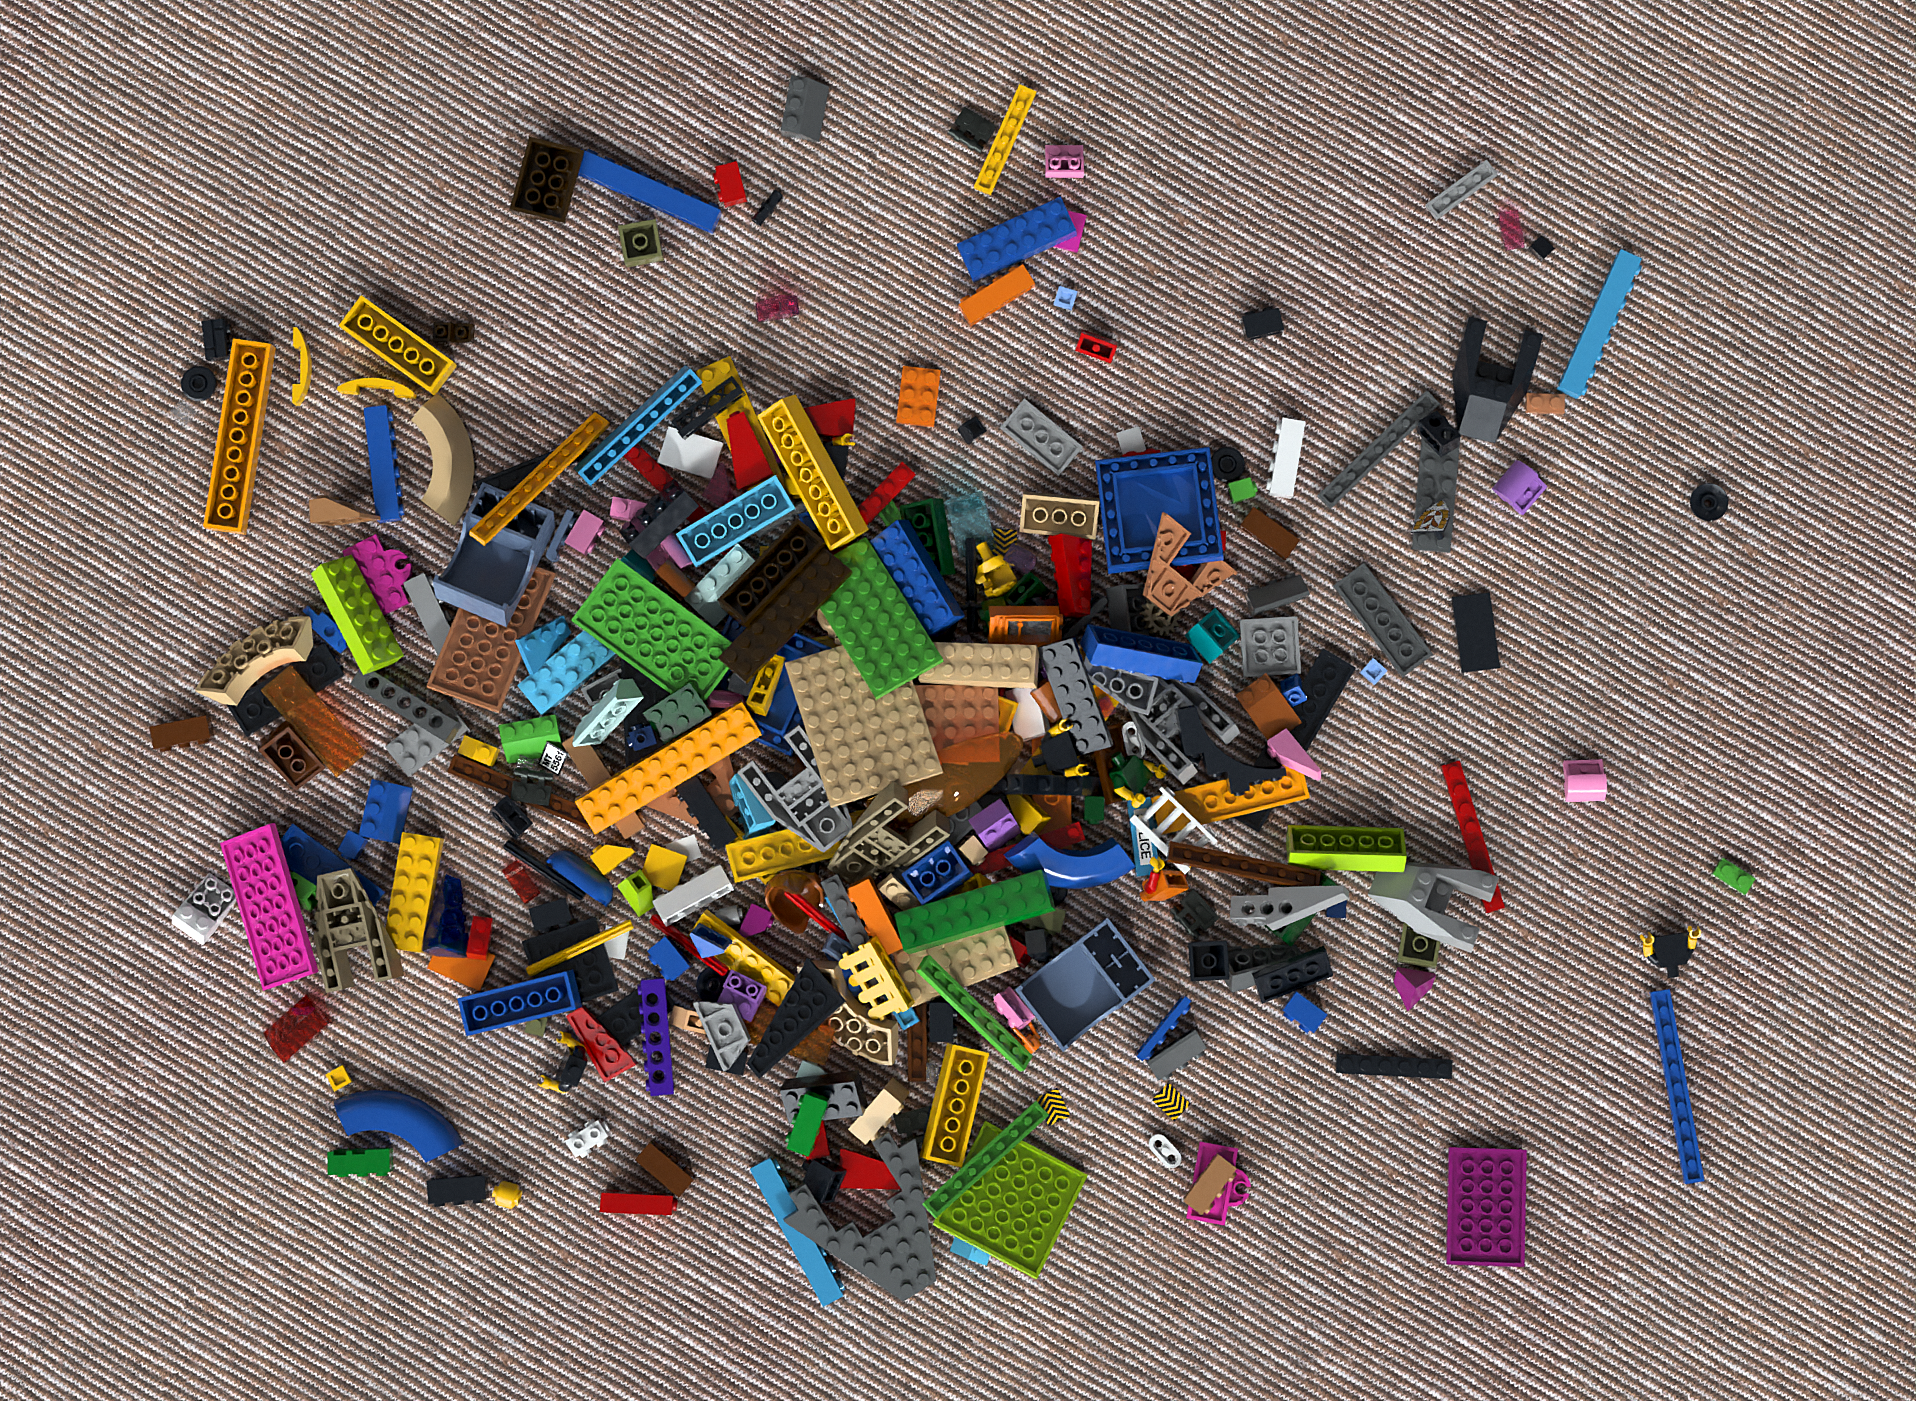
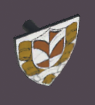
M1442 499L1425 510L1413 525L1411 533L1433 532L1438 540H1442L1444 538L1442 532L1445 531L1450 519V510L1447 503Z

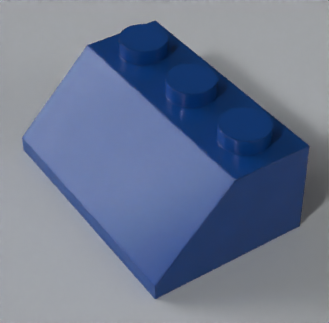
M372 779L359 836L400 844L413 788Z
M949 840L901 874L922 905L941 900L974 876Z

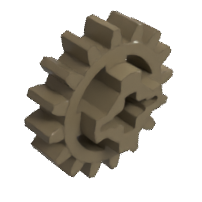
M1147 599V603L1142 605L1145 611L1140 612L1141 615H1144L1141 622H1146L1144 628H1150L1149 633H1155L1156 637L1167 636L1175 632L1174 628L1179 627L1176 621L1181 620V617L1177 616V613L1172 616L1167 615Z

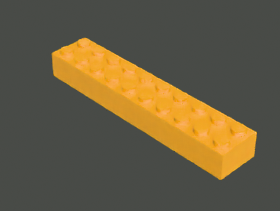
M233 338L203 527L208 530L243 535L247 533L276 350L272 344Z
M742 699L576 797L575 803L594 834H597L762 735L761 730Z

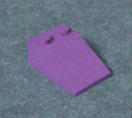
M998 799L968 820L989 853L997 850L1022 833L1014 817L1001 799Z

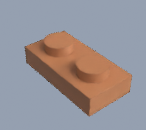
M1526 393L1525 413L1564 414L1565 394Z

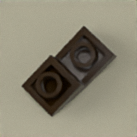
M434 322L433 342L474 344L475 325L472 323Z

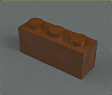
M1253 507L1239 528L1280 558L1286 560L1300 541L1297 538L1298 534L1291 529L1288 531L1282 527L1283 524L1275 518L1273 520L1266 516L1267 512L1262 508L1258 507L1256 509Z
M207 715L149 727L153 749L160 750V753L172 751L171 748L179 746V749L189 748L191 743L196 742L198 745L208 744L209 740L215 739L211 717Z
M650 1141L635 1161L677 1197H680L695 1180L694 1172L687 1166L683 1168L678 1164L680 1160L673 1154L668 1155L663 1151L665 1148L656 1141L654 1143Z

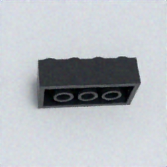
M673 479L667 482L663 490L654 495L644 508L639 509L630 521L624 523L619 532L628 545L645 559L699 505Z
M859 1070L785 1079L780 1089L789 1124H791L794 1114L799 1113L800 1106L797 1105L801 1094L805 1095L807 1091L830 1098L823 1120L863 1116L868 1105Z

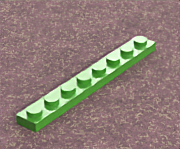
M930 955L925 956L916 972L1018 1071H1024L1033 1055Z
M1035 1101L922 1205L936 1219L1043 1122L1049 1114Z

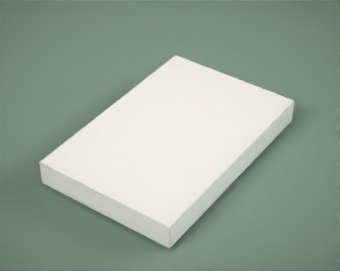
M668 427L657 463L713 480L724 443L696 434L684 440L676 428Z

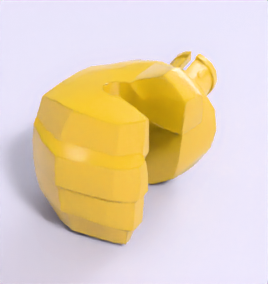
M985 541L976 546L984 562L977 567L978 572L975 582L977 584L983 583L984 592L987 597L999 598L1004 596L1017 583V579L1002 554L993 556Z

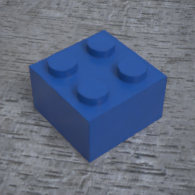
M669 936L662 938L647 951L650 954L647 957L654 965L658 964L662 969L660 973L666 980H676L693 966Z

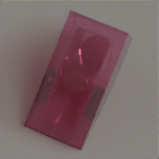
M778 295L755 303L757 322L788 319L799 315L797 296Z
M720 463L702 494L704 499L718 507L724 506L733 499L727 470L723 463Z

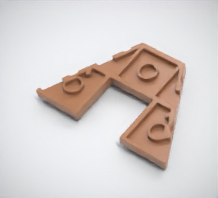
M1162 512L1143 596L1167 615L1172 616L1181 608L1190 605V601L1198 596H1204L1213 587L1221 585L1223 580L1231 575H1237L1238 572L1225 561L1202 563L1191 580L1187 581L1169 565L1191 533L1167 513Z
M727 755L708 767L717 778L706 789L723 815L731 818L739 811V807L734 805L729 782L734 776L730 755ZM675 788L644 805L694 825L699 823L696 817L692 818L686 810L688 805L685 801L681 802L675 793L677 792Z

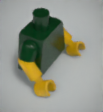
M1118 751L1111 756L1115 766L1109 772V776L1113 782L1115 793L1120 796L1122 801L1131 800L1132 806L1137 808L1146 800L1145 796L1140 792L1154 776L1152 772H1155L1156 777L1161 779L1165 777L1168 768L1164 764L1156 767L1155 764L1136 755L1124 757Z

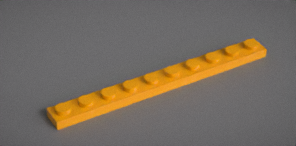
M594 412L470 530L469 535L485 546L609 427L610 422Z

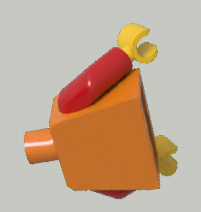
M1159 856L1157 859L1152 857L1149 863L1154 869L1151 870L1149 878L1143 881L1142 886L1144 890L1140 892V897L1144 902L1164 901L1189 889L1185 878L1186 875L1181 870H1161L1165 866L1164 861Z

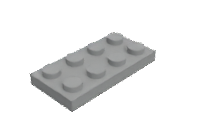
M1025 398L1000 427L1003 432L1058 477L1083 448L1082 445Z
M444 699L437 705L443 709L441 712L446 716L448 713H451L459 718L457 722L462 725L452 740V744L466 733L469 727L450 703ZM438 718L435 721L436 727L442 724V718ZM414 723L386 745L385 748L407 776L410 777L446 749L449 744Z

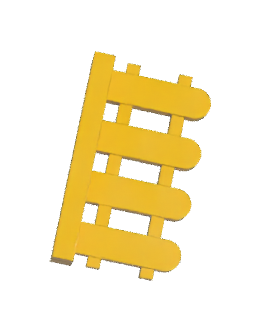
M877 936L870 938L865 944L859 945V950L851 954L848 951L842 954L843 958L839 961V966L844 970L851 969L853 974L849 977V983L852 986H861L863 991L859 994L858 998L862 1003H871L872 1008L868 1011V1016L871 1019L879 1018L882 1021L886 1018V1014L894 1010L896 1013L904 1012L915 1003ZM866 960L869 966L859 971L856 965ZM876 977L879 983L868 987L866 981ZM886 994L888 1000L878 1004L875 998Z

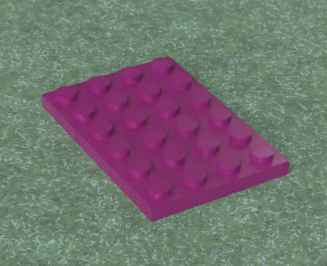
M1448 1147L1447 1265L1525 1267L1526 1149Z

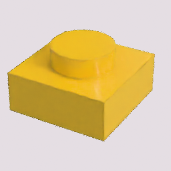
M344 1065L325 1074L334 1092L353 1082Z

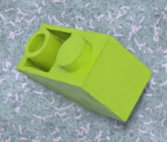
M641 869L617 885L638 917L654 907L652 902V886Z

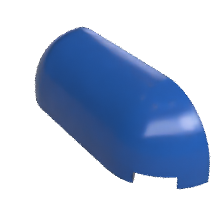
M567 850L557 851L548 857L546 862L569 881L607 907L613 897V887L604 875L576 854Z

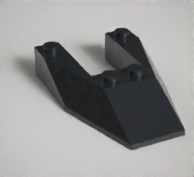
M1469 316L1464 323L1452 374L1457 430L1461 436L1495 444L1527 393L1540 351L1543 334L1524 330L1520 334L1513 368L1510 369L1478 361L1487 320Z

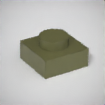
M548 1017L527 1021L524 1032L543 1037Z

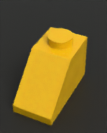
M464 735L457 753L494 767L501 749Z
M600 844L592 850L593 854L590 858L602 874L607 875L636 853V851L632 848L610 845L602 846Z

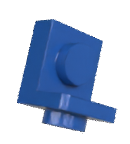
M1298 673L1280 681L1281 693L1291 707L1307 700V696L1302 690L1301 678Z

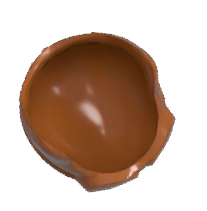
M800 870L781 872L769 881L765 889L766 905L782 925L794 933L801 934L806 930L811 917L788 899L784 892L800 894L821 911L825 898L824 889L820 883L822 880L815 872L809 873Z

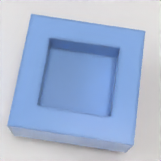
M1059 286L1054 305L1072 311L1078 291Z
M1372 658L1360 671V674L1375 685L1388 670Z

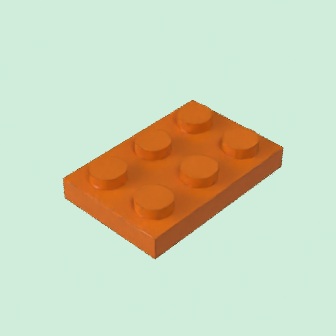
M903 366L896 423L934 427L941 370Z

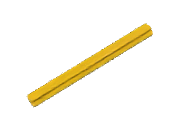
M626 920L526 967V971L529 976H534L634 928L631 920Z

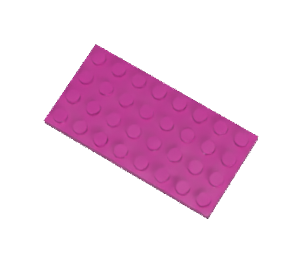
M276 824L265 825L220 843L263 991L319 972Z

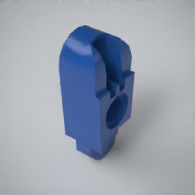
M309 605L302 610L311 618L312 629L335 650L342 653L348 647L338 625L326 612L322 610L318 614Z

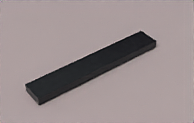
M586 449L570 465L582 461L588 455ZM553 451L475 481L477 489L479 490L482 482L503 491L512 489Z

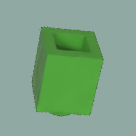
M1250 477L1228 483L1227 485L1232 504L1252 499L1256 496L1255 492H1258L1255 481H1251Z

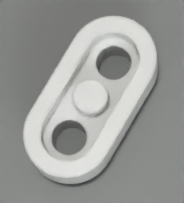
M1127 722L1122 728L1126 753L1128 756L1136 755L1142 758L1145 754V744L1141 740L1134 722ZM1129 728H1133L1135 730L1134 735L1128 734ZM1133 747L1139 748V752L1137 754H1134L1132 752Z
M1155 1134L1149 1139V1148L1166 1167L1176 1168L1180 1165L1181 1154L1164 1135ZM1156 1140H1160L1162 1142V1145L1160 1147L1155 1146ZM1171 1154L1175 1156L1172 1162L1168 1161V1156Z

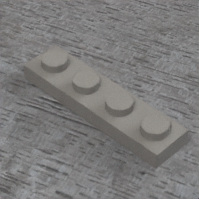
M1485 160L1428 202L1425 207L1437 221L1497 177L1498 174L1490 163Z

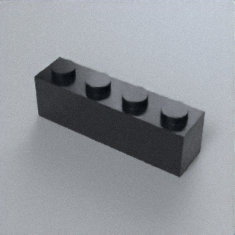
M697 775L676 786L678 790L675 792L681 802H686L688 805L686 808L687 812L692 818L696 817L699 822L697 824L702 834L706 832L710 838L707 841L713 850L717 848L718 851H722L725 849V845L732 844L739 839Z

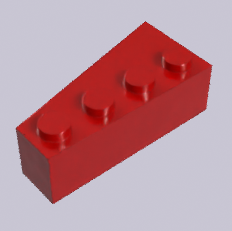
M1063 533L1048 537V543L1052 547L1051 561H1054L1056 570L1054 579L1059 587L1057 596L1060 613L1071 618L1090 615L1092 540Z

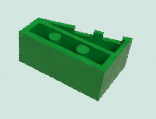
M807 1091L805 1095L801 1094L797 1105L800 1106L799 1113L794 1114L791 1122L794 1125L793 1130L788 1132L785 1140L788 1143L786 1149L809 1157L815 1147L814 1143L819 1134V1128L830 1098L811 1091Z
M393 1147L333 1149L327 1152L328 1175L349 1177V1174H357V1177L368 1176V1173H376V1176H388V1172L393 1171Z

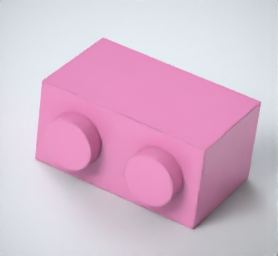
M583 510L566 538L565 543L584 555H587L588 552L591 554L596 546L595 540L598 536L601 537L606 529L604 526L606 523L588 511Z

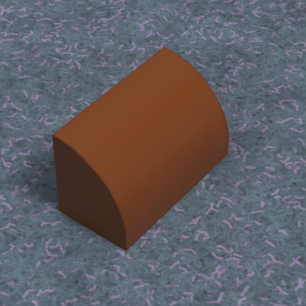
M669 558L653 574L679 601H682L696 586Z
M1049 679L1041 680L1037 684V688H1034L1030 694L1049 721L1054 723L1063 717Z

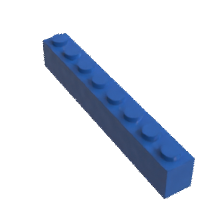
M591 149L584 152L578 176L713 234L722 215L718 205L712 202L704 203L700 197L693 194L688 196L684 194V190L678 187L672 189L662 180L657 179L654 181L649 179L650 176L646 173L639 172L638 174L633 172V169L625 164H622V166L617 165L615 160L609 157L601 158L597 156V152Z

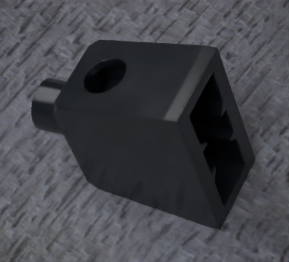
M825 1158L813 1159L812 1161L805 1160L802 1168L807 1173L803 1183L807 1184L820 1204L834 1202L847 1170Z

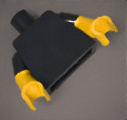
M849 433L822 443L843 483L847 485L849 483L844 481L849 446L845 445H855L854 442H850V438L855 437V435Z
M1065 718L1059 724L1050 728L1043 736L1039 746L1041 754L1031 757L1035 768L1046 765L1048 772H1052L1053 775L1066 777L1088 775L1089 772L1084 773L1082 770L1083 766H1087V764H1079L1067 731L1073 725L1067 727L1065 722L1069 718Z
M1688 926L1689 935L1687 932L1653 937L1648 932L1649 936L1645 938L1641 934L1640 939L1643 942L1644 956L1652 965H1656L1657 968L1666 967L1668 978L1680 977L1678 965L1687 964L1688 960L1691 959L1696 947L1697 938L1701 936L1699 926H1697L1695 931H1692V927Z
M559 1031L562 1034V1039L556 1038V1041L567 1044V1050L554 1080L541 1075L540 1077L544 1078L542 1084L537 1083V1085L545 1089L550 1088L561 1093H567L572 1087L578 1086L588 1060L586 1047L574 1038H571L570 1033Z

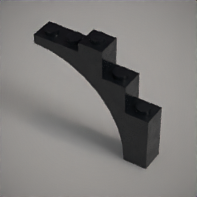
M1195 705L1175 708L1182 753L1188 756V758L1199 757V753H1202L1205 773L1211 775V777L1222 776V772H1225L1229 793L1234 794V796H1241L1245 794V791H1250L1249 783L1257 785L1263 783V780L1266 779L1278 781L1282 779V776H1287L1286 768L1282 765L1269 767L1255 766L1228 756L1216 747L1206 734Z
M1028 774L982 775V794L1104 797L1100 777Z

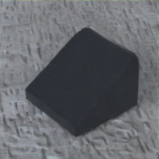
M1542 235L1528 248L1540 262L1555 249Z
M976 416L958 428L959 434L967 444L972 443L987 431Z

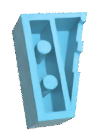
M737 773L730 780L729 786L734 805L739 807L741 817L738 818L739 824L743 823L745 835L742 836L743 840L766 835L776 820L769 815Z

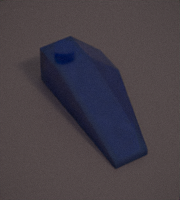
M448 874L443 875L424 932L423 952L437 957L467 958L466 951L469 935L465 933L464 922H466V915H463L462 911L464 899L461 879Z

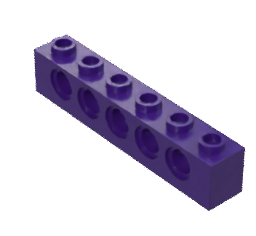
M663 976L641 978V983L637 984L638 995H642L643 1002L639 1003L640 1014H644V1022H641V1033H645L646 1041H642L643 1053H647V1060H644L645 1072L649 1073V1079L646 1080V1091H650V1096L674 1094L665 978ZM655 993L658 1000L651 1003L648 1001L647 995ZM655 1012L659 1015L660 1019L652 1022L649 1019V1014ZM652 1032H659L661 1039L654 1041L651 1039L650 1034ZM660 1051L663 1057L660 1060H655L652 1057V1053ZM656 1070H661L664 1073V1077L656 1079L653 1073Z

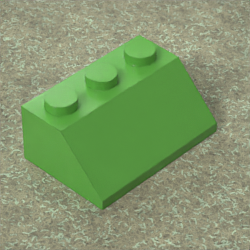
M557 715L499 725L501 742L508 764L540 758L546 742L564 751L560 722Z

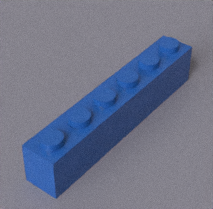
M387 405L364 408L375 513L381 517V520H377V522L403 521L402 515H405L404 505L400 502L403 491L402 486L398 484V478L401 477L399 466H396L398 450L397 447H394L393 441L396 440L395 429H392L391 421H394L393 410H390Z

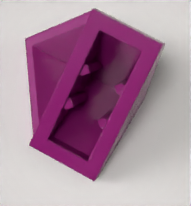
M1397 967L1393 982L1407 1011L1432 988L1436 973Z

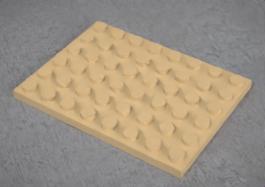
M843 646L785 663L831 808L878 794L893 781L903 786L943 773L913 680L876 700Z

